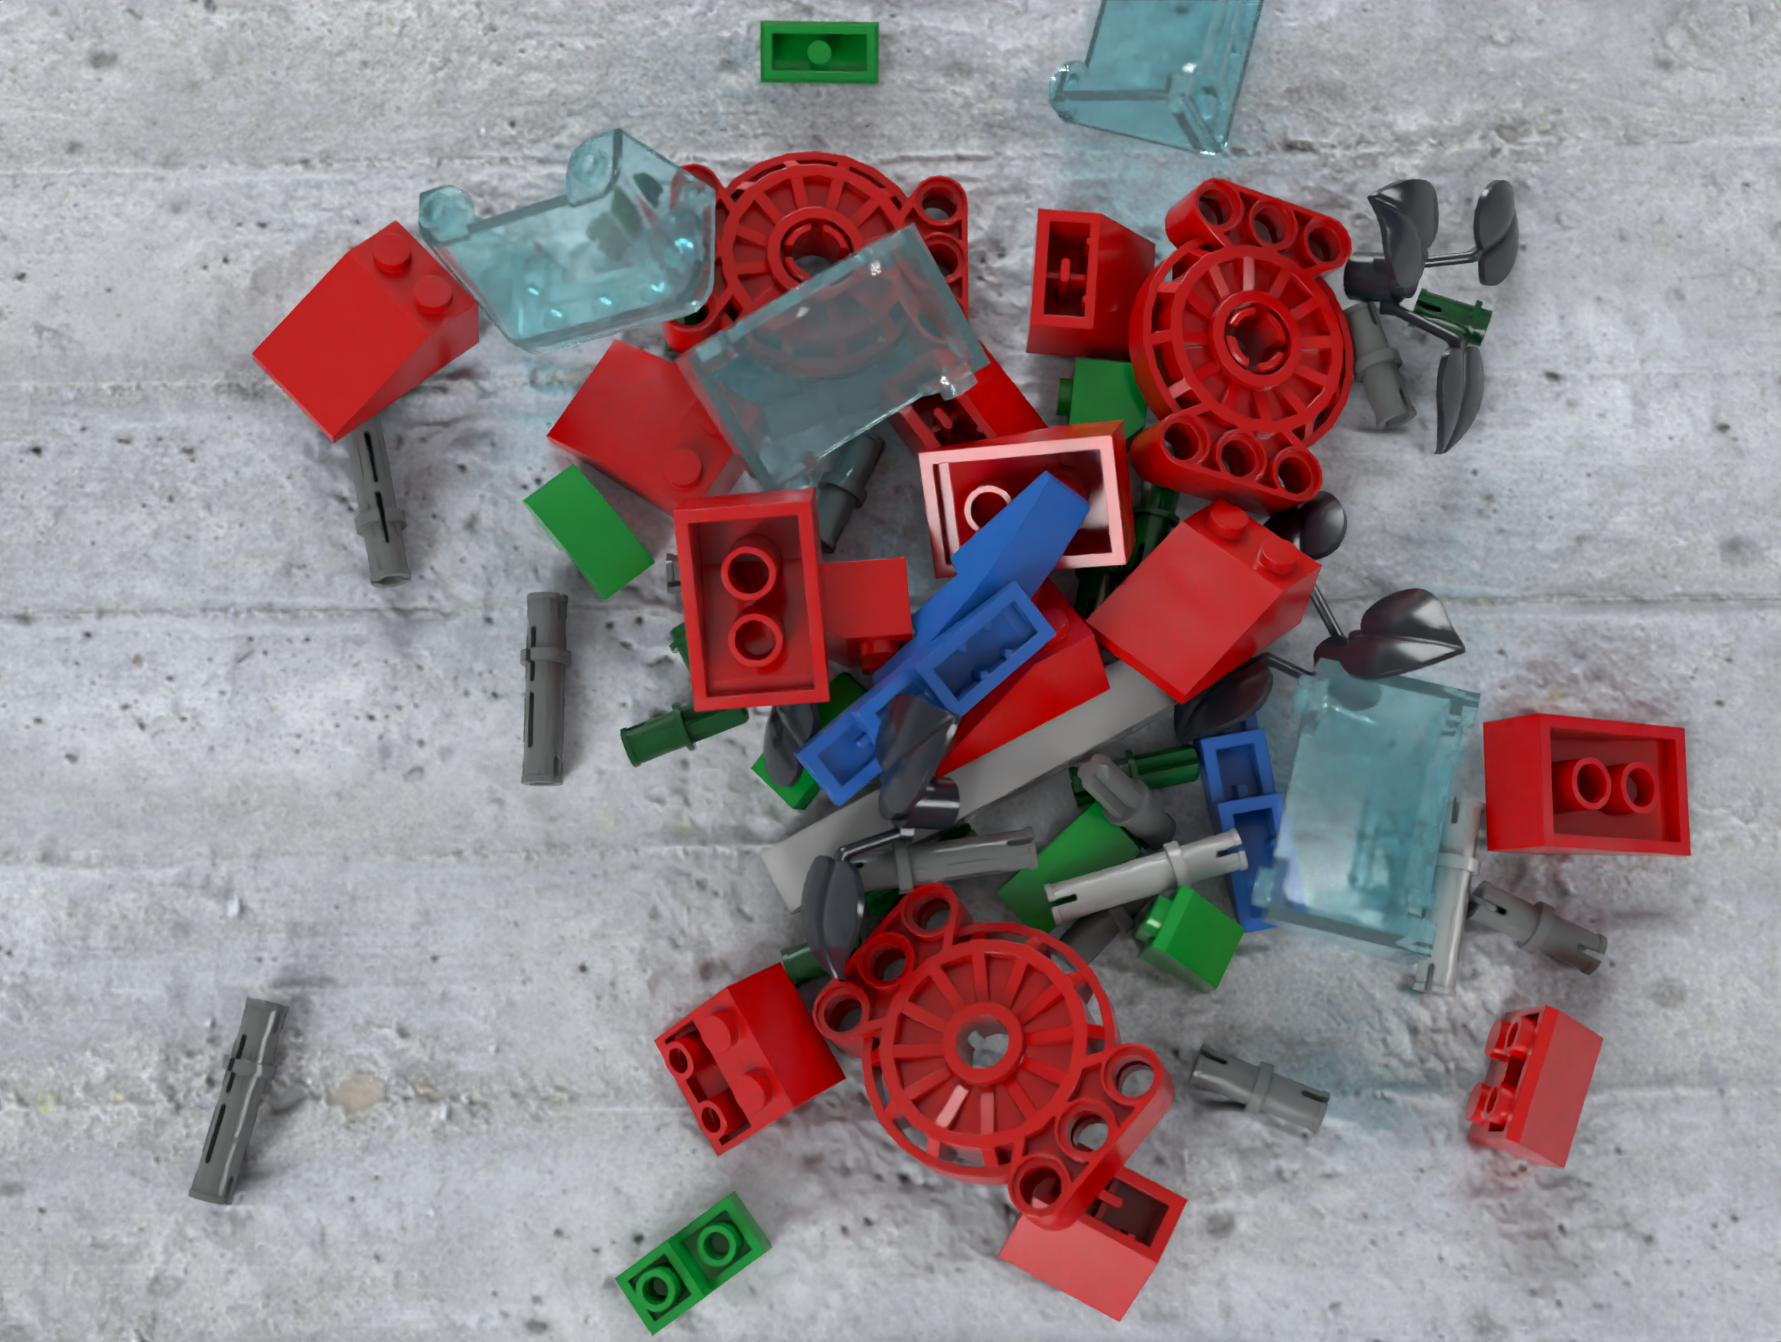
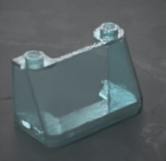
M1102 0L1084 64L1081 61H1064L1060 65L1058 72L1051 77L1049 83V103L1058 116L1067 123L1193 154H1219L1225 149L1229 139L1264 0Z
M621 128L592 136L583 141L572 152L566 173V192L563 195L486 219L475 215L474 202L469 193L452 184L442 185L421 192L419 196V233L425 243L470 297L478 303L480 309L505 339L514 346L531 354H543L688 316L698 311L707 302L713 289L715 189Z
M914 223L893 230L868 243L674 358L686 381L760 492L806 488L814 481L809 471L818 464V459L923 396H930L940 392L944 401H947L962 394L978 383L974 372L990 363Z
M1325 658L1319 659L1311 677L1299 675L1293 695L1291 713L1301 715L1273 855L1270 868L1259 866L1251 897V905L1262 908L1261 921L1403 965L1411 966L1432 956L1438 923L1427 921L1426 917L1421 916V912H1426L1435 905L1436 894L1430 892L1453 771L1462 762L1463 751L1458 749L1462 741L1463 727L1473 728L1475 726L1480 693L1400 675L1379 680H1358L1351 677L1342 668L1340 662Z

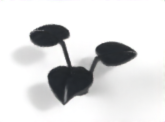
M1404 179L1382 187L1369 195L1367 199L1380 226L1383 253L1355 251L1350 255L1345 265L1343 287L1345 295L1349 300L1380 302L1379 312L1381 315L1396 316L1444 340L1449 345V348L1441 356L1437 373V446L1434 454L1441 455L1448 452L1466 434L1478 414L1484 390L1482 357L1477 347H1465V340L1461 335L1399 305V303L1404 298H1412L1414 296L1424 268L1467 264L1478 261L1479 281L1484 286H1496L1508 276L1517 256L1519 226L1514 205L1513 188L1506 180L1492 181L1483 189L1478 198L1473 221L1476 246L1466 252L1428 256L1427 249L1435 240L1439 224L1438 199L1433 185L1427 180Z
M1319 491L1314 498L1270 517L1263 526L1280 538L1293 543L1298 550L1313 560H1318L1329 556L1339 548L1346 533L1347 516L1342 504L1333 494ZM1315 583L1310 599L1331 637L1323 640L1314 651V672L1311 673L1270 652H1263L1256 657L1254 655L1183 705L1180 703L1175 704V734L1184 746L1197 737L1221 732L1251 717L1264 705L1272 690L1273 674L1269 668H1275L1308 684L1314 693H1320L1327 688L1343 708L1356 710L1371 704L1380 695L1384 687V678L1419 670L1465 653V646L1439 599L1433 593L1419 588L1397 591L1375 602L1364 613L1360 623V630L1351 631L1347 638L1340 629Z
M900 694L890 701L882 716L876 738V757L883 770L869 782L882 786L878 800L879 811L885 820L891 821L894 829L841 846L836 850L834 859L827 855H818L813 860L805 879L801 899L803 931L810 950L818 963L836 979H846L845 965L857 940L865 905V890L858 868L850 860L855 855L895 841H912L915 829L949 830L958 817L960 795L955 781L949 777H936L933 775L962 717L951 711L939 708L917 695ZM817 703L776 705L771 708L764 734V764L769 778L779 787H793L801 778L804 766L793 753L818 733L820 716Z

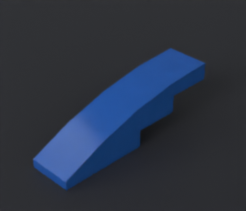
M1045 470L950 557L957 575L911 616L917 635L872 675L874 684L877 685L905 661L1009 583L1016 581L1029 599H1031L1056 566L1091 508L1087 500Z
M1016 581L1011 582L905 661L793 754L835 805L842 806L883 770L876 757V738L882 716L894 697L900 694L917 695L939 708L951 711L962 717L1057 633Z
M1254 713L1248 719L1229 729L1193 739L1194 749L1199 760L1200 777L1213 834L1217 835L1227 832L1228 829L1236 828L1242 844L1238 845V847L1218 852L1219 858L1245 850L1248 869L1224 874L1235 920L1245 928L1244 933L1306 922L1282 792H1276L1265 730L1258 727L1257 716Z

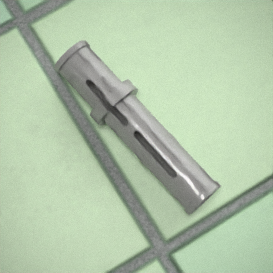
M1443 796L1435 852L1428 853L1426 866L1432 869L1416 978L1412 989L1432 995L1440 993L1441 996L1454 998L1457 992L1455 987L1472 876L1480 875L1481 861L1475 859L1485 803L1466 797H1461L1460 802H1457L1455 796Z
M1231 828L1227 832L1179 846L1177 841L1163 844L1162 852L1057 883L1044 884L1048 903L1070 896L1076 897V901L1050 909L1055 925L1059 926L1063 922L1087 916L1091 913L1154 896L1171 889H1178L1181 885L1192 889V883L1237 870L1243 871L1248 869L1245 850L1220 858L1216 856L1217 852L1238 847V845L1242 844L1236 828Z

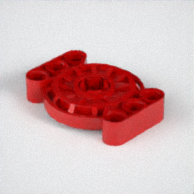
M820 151L786 153L761 161L735 177L726 188L723 187L712 170L695 163L685 164L674 169L667 178L664 204L662 330L665 341L676 352L689 356L701 354L708 350L718 336L722 334L730 346L760 367L781 376L817 381L845 378L871 369L893 354L903 342L918 360L931 351L961 344L968 322V201L966 192L954 179L942 175L930 176L921 181L910 197L907 198L898 185L877 169L848 156ZM688 197H696L702 199L707 204L701 208L690 209L684 207L679 202ZM929 208L940 209L949 218L946 220L932 219L926 215L924 210ZM694 253L702 256L706 261L699 266L689 267L681 264L677 259L684 254ZM811 255L823 257L831 263L834 270L823 275L821 287H811L810 274H807L795 263L797 260ZM928 264L941 265L947 269L950 275L941 278L934 277L926 272L924 266ZM692 310L702 314L705 320L697 325L689 326L680 323L675 317L683 311ZM931 320L940 321L949 328L951 333L942 336L934 335L926 330L923 323Z
M1210 178L1204 180L1168 210L1165 217V231L1169 241L1177 250L1151 270L1137 292L1130 315L1129 354L1134 377L1149 409L1159 420L1140 432L1133 439L1130 447V461L1135 472L1151 484L1212 502L1222 498L1243 511L1272 517L1314 498L1320 491L1323 482L1322 469L1318 460L1307 448L1314 445L1334 426L1347 403L1353 380V344L1346 316L1334 291L1324 278L1342 267L1349 260L1352 252L1351 238L1347 229L1330 216L1224 179ZM1172 268V281L1164 282L1163 280ZM1236 339L1245 347L1248 358L1239 349ZM1165 440L1172 446L1175 457L1167 450ZM1222 458L1227 462L1230 468V473L1224 467ZM1278 476L1282 479L1285 488L1281 485Z
M942 882L916 885L913 887V893H906L846 962V979H836L833 977L814 1002L812 1016L818 1031L842 1053L849 1057L861 1058L867 1096L880 1124L900 1148L937 1174L967 1184H1008L1010 1200L1017 1210L1034 1225L1045 1231H1061L1069 1228L1079 1220L1168 1112L1174 1101L1175 1088L1172 1078L1154 1051L1139 1043L1121 1045L1122 1041L1112 1003L1094 971L1070 946L1042 930L1013 922H979L974 924L969 911L952 889ZM950 910L949 917L942 926L933 930L926 929L929 919L936 912ZM1051 954L1070 964L1077 972L1064 974L1051 960ZM899 959H906L905 968L899 976L892 980H883L884 972L891 963ZM1093 994L1099 1004L1103 1026L1096 1025L1087 1007ZM862 1009L861 1019L858 1024L851 1030L840 1032L841 1022L845 1015L852 1010ZM976 1031L984 1039L994 1034H1007L1009 1037L1008 1049L1003 1058L993 1066L973 1068L972 1061L975 1048L968 1042L971 1033ZM1138 1070H1149L1154 1073L1153 1083L1144 1094L1136 1097L1122 1094L1123 1083L1131 1073ZM883 1080L891 1096L889 1103L885 1098ZM1095 1123L1107 1125V1138L1102 1146L1091 1152H1081L1078 1150V1138L1087 1126ZM915 1127L927 1138L926 1152L913 1144L902 1130ZM959 1157L974 1163L985 1164V1167L961 1166L952 1162ZM1050 1177L1060 1178L1062 1186L1058 1199L1048 1207H1034L1032 1198L1036 1186L1044 1179Z

